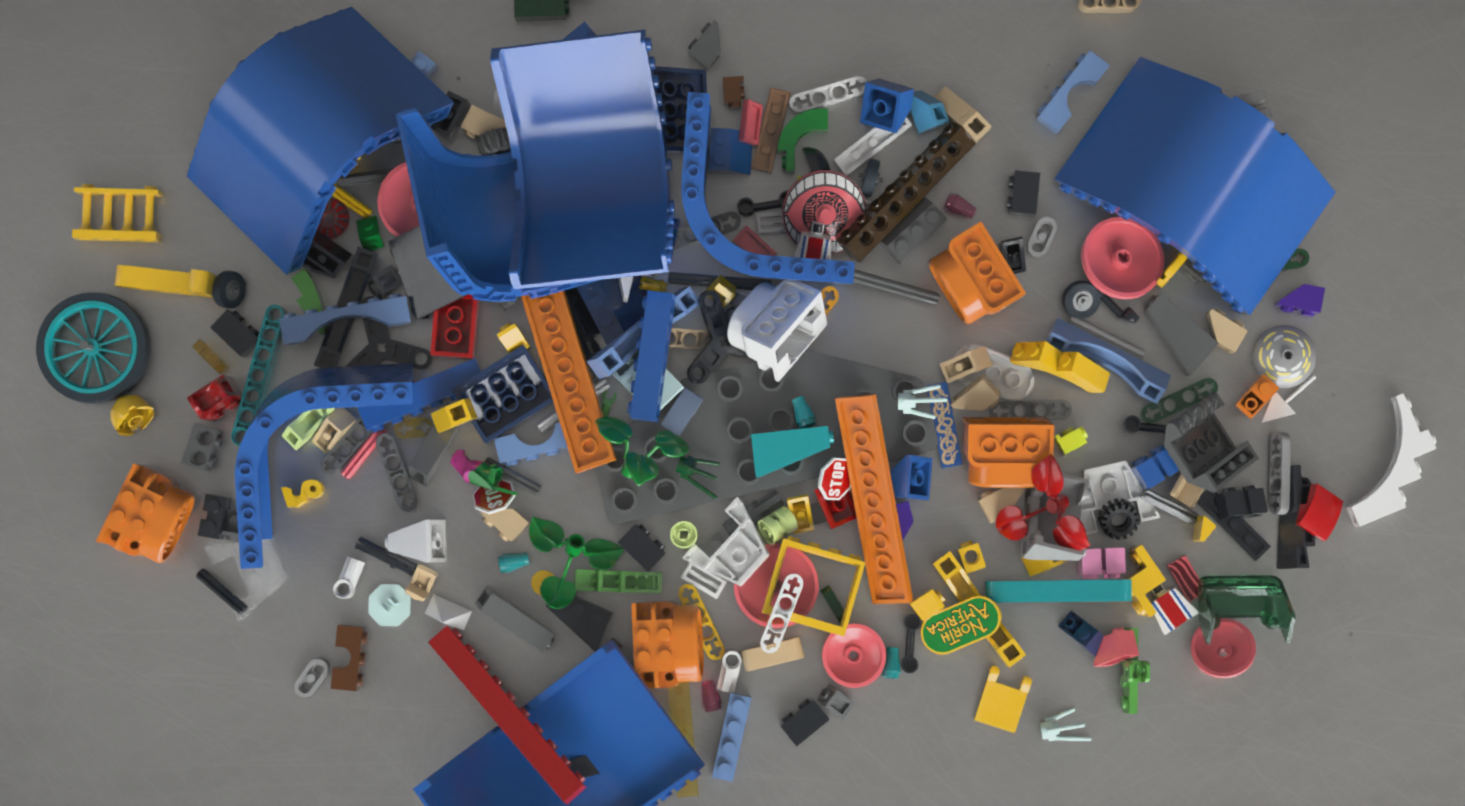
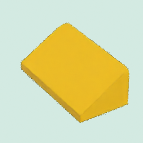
M1204 515L1197 516V521L1194 523L1192 540L1194 542H1204L1216 528V525Z

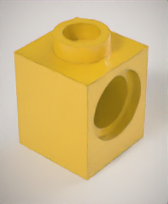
M972 540L961 543V548L956 549L966 574L986 567L978 543L973 544ZM968 550H973L976 554V559L973 562H968L965 559V554Z

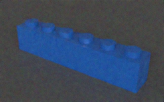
M648 291L647 296L643 297L642 307L645 309L644 317L640 319L639 328L642 330L641 338H638L636 346L639 356L634 361L636 377L631 382L633 399L628 403V414H630L633 420L659 423L676 296L673 293Z
M474 358L413 383L412 404L357 407L366 430H372V433L383 430V425L390 422L392 425L404 421L403 417L411 414L414 417L424 413V408L431 406L434 409L443 405V401L446 399L456 400L457 398L452 389L481 371Z

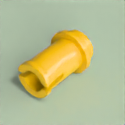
M642 276L640 280L642 285H639V289L657 292H666L667 283L663 279L659 281Z

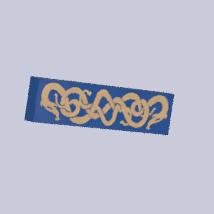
M947 382L937 383L941 385L940 388L927 391L928 398H947V402H929L931 413L936 416L933 421L938 438L937 448L941 469L963 465Z

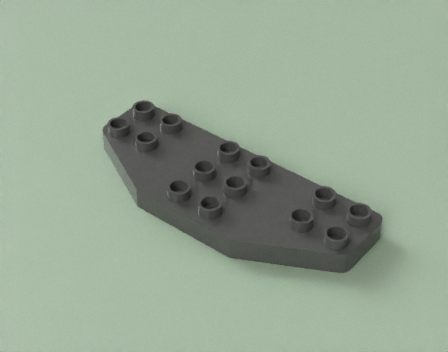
M805 350L779 382L775 380L773 368L769 367L764 371L758 367L757 361L714 371L707 381L701 384L690 382L688 377L680 381L684 389L687 387L704 398L695 415L691 417L680 435L690 447L689 451L683 456L687 458L690 455L694 458L720 463L719 466L695 463L697 464L696 468L717 476V480L707 478L695 472L693 476H689L718 497L716 500L686 479L681 478L680 473L676 472L681 456H665L661 448L657 449L650 456L659 466L658 475L640 486H637L633 479L627 478L621 473V468L625 462L623 458L625 442L621 444L612 443L617 460L595 468L606 516L613 524H623L819 478L821 469L833 457L846 458L835 398L876 394L888 462L903 459L906 455L917 456L929 453L937 447L938 438L933 419L914 414H903V410H898V393H903V390L925 387L921 379ZM702 374L696 375L694 377L700 379L702 377ZM683 390L660 410L659 423L634 420L629 424L633 431L632 436L628 438L630 441L629 452H635L639 455L643 454L645 457L658 444L655 441V436L660 431H669L661 424ZM927 392L912 394L915 395V398H928ZM803 396L816 416V424L809 428L828 426V430H833L834 443H830V448L756 478L751 434L800 429L799 425H796L792 400ZM929 402L915 403V408H911L932 414Z

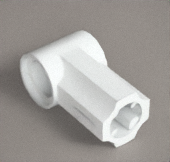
M347 556L339 579L333 587L334 594L337 597L350 599L354 596L355 587L365 565L364 562ZM343 584H348L349 592L346 595H341L340 587Z
M736 649L728 650L723 656L717 684L718 690L735 693L742 662L741 653ZM734 654L738 657V663L730 665L726 657Z

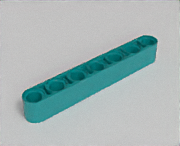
M270 305L264 314L231 433L233 443L238 446L241 444L238 439L239 433L242 431L246 432L251 421L246 422L244 420V414L247 411H251L254 417L259 406L266 398L282 340L279 319L273 320L272 313L275 310H280L281 317L279 319H282L283 315L287 314V311L279 305ZM274 330L275 338L268 341L266 338L267 332ZM264 350H268L270 353V357L266 361L261 359V353ZM259 370L264 372V378L261 381L255 379V374ZM256 390L258 392V399L252 402L249 396L252 391Z
M1132 579L986 581V597L994 600L996 603L1132 601Z

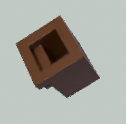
M744 76L723 77L724 106H729L730 109L741 108V99H745L744 86H740V84H744Z

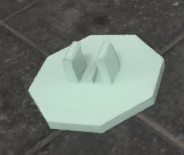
M381 584L369 595L368 614L380 626H399L411 614V597L405 593L400 584Z

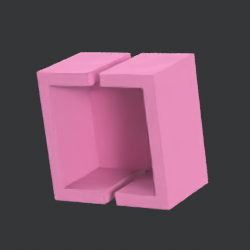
M1125 548L1087 549L1085 557L1076 561L1077 575H1083V579H1099V574H1104V578H1120V574L1126 573Z

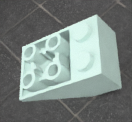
M636 351L623 366L612 373L616 380L632 396L631 382L636 377L634 361L638 359L639 351ZM667 369L660 410L684 389L683 385Z

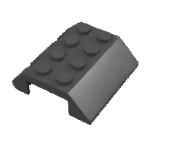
M1216 392L1210 393L1200 402L1182 413L1180 417L1167 424L1164 447L1185 480L1190 484L1213 493L1217 492L1259 459L1248 440L1235 447L1214 414L1216 409L1225 405Z

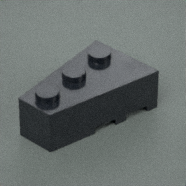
M316 230L302 267L335 279L343 270L352 254Z
M577 595L564 608L553 609L546 604V607L592 650L597 651L614 613L613 611Z

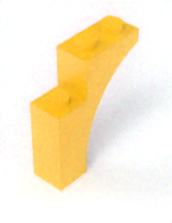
M1046 341L1016 342L1009 361L1014 365L1029 367L1056 375L1074 383L1089 393H1104L1110 376L1108 371L1079 352H1061Z

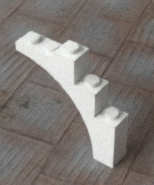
M1404 393L1390 398L1396 416L1397 436L1396 447L1387 471L1373 490L1359 501L1346 507L1354 527H1360L1406 508V497L1402 490L1399 491L1398 487L1421 478L1420 465L1413 458L1437 449L1434 434L1429 432L1428 429L1419 430L1420 422L1416 416H1413L1410 409L1412 408L1411 401Z

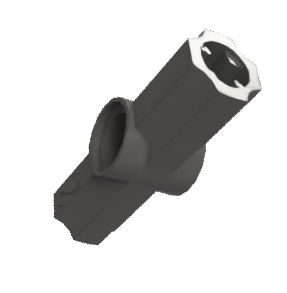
M774 489L758 501L755 500L747 505L746 509L754 525H757L759 520L782 507L784 502ZM733 518L728 519L722 524L729 536L739 527V524Z

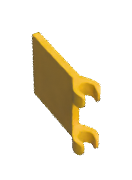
M992 665L974 720L1015 733L1032 684V679L1028 676H1023L1020 689L997 683L996 680L1000 669Z

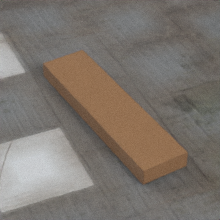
M771 87L760 129L759 144L756 146L751 169L772 173L791 92Z

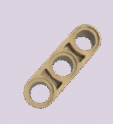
M1078 0L1077 6L1083 13H1132L1139 6L1141 0H1134L1135 5L1133 6L1127 5L1125 0H1113V6L1106 5L1104 0H1092V6H1087L1083 0Z
M672 328L671 333L675 335V340L669 344V348L701 351L706 345L705 339L709 336L708 331ZM688 334H693L696 337V341L692 345H687L684 342V337Z
M800 637L782 640L778 650L774 653L764 652L761 646L740 651L745 672L805 658ZM766 644V649L770 650V648L775 647L776 644Z

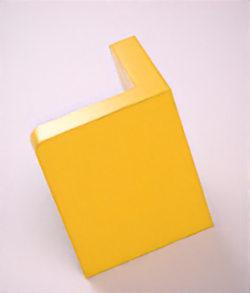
M719 275L705 290H712L719 294L723 308L736 294V286L722 275Z

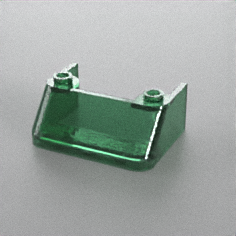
M1273 575L1203 576L1199 580L1198 618L1206 644L1211 643L1213 630L1220 626V618H1260L1261 623L1267 628L1281 629L1285 642L1290 643L1296 615L1280 578Z

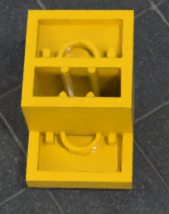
M1135 544L1128 549L1131 553L1128 556L1135 566L1138 564L1140 567L1122 579H1132V601L1134 603L1131 605L1138 615L1151 617L1157 612L1145 594L1166 581V579L1143 545Z

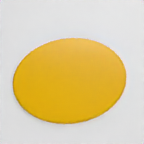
M541 570L533 575L531 587L535 593L541 595V583L545 578L554 576L551 572Z

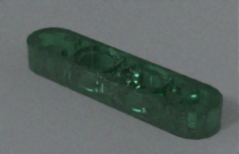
M1212 378L1202 379L1161 398L1158 403L1160 410L1164 413L1163 416H1161V412L1154 414L1153 420L1151 417L1145 416L1148 408L1151 411L1158 408L1152 402L1141 409V419L1146 423L1157 422L1200 402L1209 395L1208 391L1200 393L1202 398H1199L1197 390L1205 387V382L1212 384L1211 393L1218 391V384ZM1185 391L1193 392L1194 399L1192 402H1186L1183 399ZM1171 399L1175 402L1174 410L1167 411L1164 408L1165 400Z

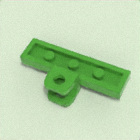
M1124 627V630H1134L1138 647V628ZM1138 656L1121 662L1123 675H1121L1120 684L1123 687V696L1120 698V706L1123 709V713L1137 714L1138 682L1150 681V663L1138 660Z

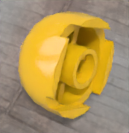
M122 396L116 400L110 411V421L119 435L131 436L135 434L134 430L139 427L143 430L151 423L154 417L153 408L141 396Z

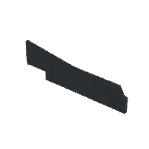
M575 287L565 290V294L587 362L601 351L594 339L600 334V331L579 290Z
M1290 465V506L1286 514L1280 515L1277 569L1309 568L1307 547L1315 546V536L1296 524L1300 504H1307L1311 485L1308 478L1302 477L1300 465Z

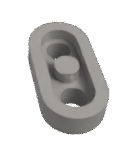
M1042 217L1037 221L1027 243V251L1032 257L1039 258L1047 253L1057 230V224L1054 219ZM1042 225H1047L1049 227V231L1044 232L1042 230ZM1034 244H1039L1041 246V250L1036 251L1034 249Z
M318 658L309 662L294 684V690L298 696L309 697L316 692L329 673V665L325 660ZM317 665L322 667L321 673L316 672L315 668ZM305 682L310 685L309 690H304L303 684Z

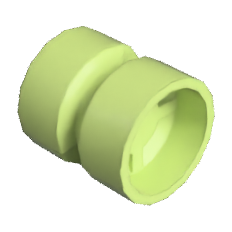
M783 506L772 512L771 515H767L759 520L757 527L762 538L772 545L784 536H788L796 531L798 524L793 513Z
M680 521L671 528L670 539L677 547L689 548L696 543L698 531L692 523Z

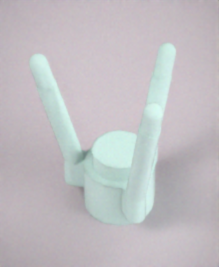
M940 384L913 390H903V393H898V410H903V414H914L935 419L936 416L911 408H915V403L947 402V398H915V395H912L938 389L941 387Z
M1074 707L1052 717L1044 718L1045 722L1040 723L1042 737L1049 741L1092 740L1091 737L1058 735L1060 734L1059 731L1085 726V723L1058 726L1057 722H1053L1074 712Z

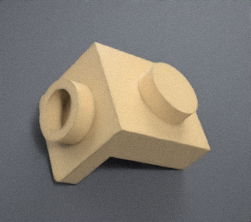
M419 564L405 593L415 600L424 601L431 592L438 572Z

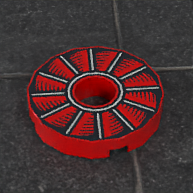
M330 198L317 231L331 240L343 235L348 230L351 221L350 212L345 204L338 199ZM328 213H332L335 216L332 224H325L324 216Z

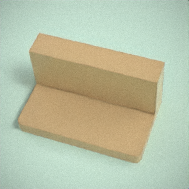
M1181 474L1170 495L1174 500L1193 509L1204 489L1188 483Z

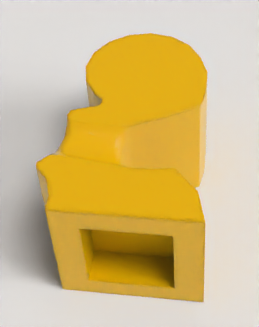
M306 480L302 482L301 493L298 496L295 495L294 489L289 487H281L287 507L300 508L309 502V497L314 499L321 497L324 494V485L317 480Z

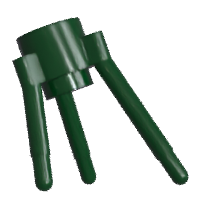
M690 455L687 458L681 456L676 472L680 473L681 478L686 479L716 500L718 497L689 475L693 476L695 472L707 478L717 480V476L696 468L697 464L695 463L719 466L720 463L694 458Z

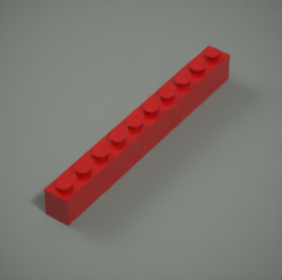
M449 626L443 628L428 641L430 646L565 804H569L587 788L583 783L586 779L578 770L575 773L569 767L572 763L564 754L560 756L555 751L558 747L550 738L546 740L543 737L542 733L544 730L537 722L531 723L528 719L531 716L523 706L519 708L514 703L517 700L516 697L509 690L505 692L502 689L503 682L496 674L493 677L487 671L490 667L483 659L478 661L474 656L477 653L469 643L465 645L461 641V638H463L462 634L456 628L451 629Z

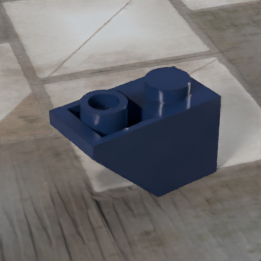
M1071 610L1058 627L1083 649L1096 657L1104 636Z

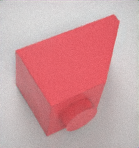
M1124 627L1112 629L1111 634L1105 635L1095 657L1094 667L1112 666L1138 656L1139 652L1134 630H1124Z

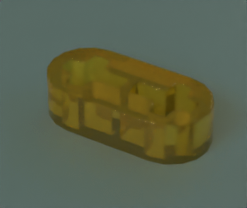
M199 339L192 346L219 374L228 367L203 340Z
M428 418L404 419V421L395 424L394 432L396 436L402 439L426 437L434 423ZM426 421V424L430 425V429H427V433H424L423 430H416V426H422L423 422ZM403 423L407 427H413V430L406 431V435H403L398 430L402 427Z

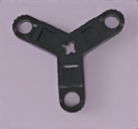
M712 290L702 292L698 298V305L710 340L687 369V377L694 384H701L707 381L727 354L750 358L745 351L729 343L727 337L729 322L722 307L719 294ZM708 295L714 301L711 307L706 306L704 302ZM726 337V345H720L721 340L719 338ZM696 367L702 370V377L700 379L693 375Z
M374 296L365 297V298L362 300L361 304L368 303V301H367L368 299L376 298V297H374ZM363 318L369 344L346 366L379 365L385 359L399 364L413 363V368L423 370L431 365L432 356L424 348L390 339L387 325L372 319ZM378 342L381 344L386 343L384 346L385 352L376 351L378 348L376 344ZM419 353H425L427 356V361L423 365H419L416 362V356Z

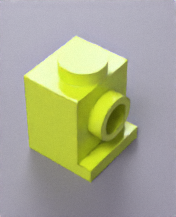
M1082 426L1075 430L1073 427L1061 432L1062 437L1059 434L1054 436V441L1062 455H1066L1088 443L1086 441L1088 435Z

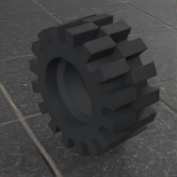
M1116 498L1114 503L1109 500L1107 502L1109 506L1103 505L1104 511H1099V524L1110 538L1114 539L1115 536L1117 540H1120L1122 536L1123 539H1127L1126 535L1128 533L1132 536V530L1137 531L1138 529L1136 524H1140L1139 514L1129 501L1126 502L1125 499L1121 498V501ZM1118 513L1126 514L1124 523L1117 526L1112 524L1113 516Z

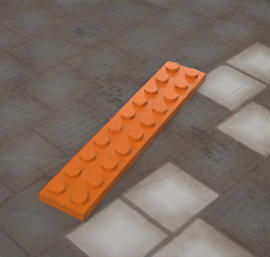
M565 291L530 299L529 295L521 296L575 473L578 474L617 460L612 443L600 434L595 423L596 419L604 416Z
M876 394L835 398L863 555L866 562L865 566L872 604L910 603L913 601Z

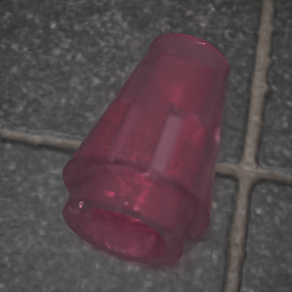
M950 193L944 204L947 212L972 219L977 209L957 193Z
M714 680L701 682L702 708L705 709V712L722 709L721 704L723 702L714 684Z

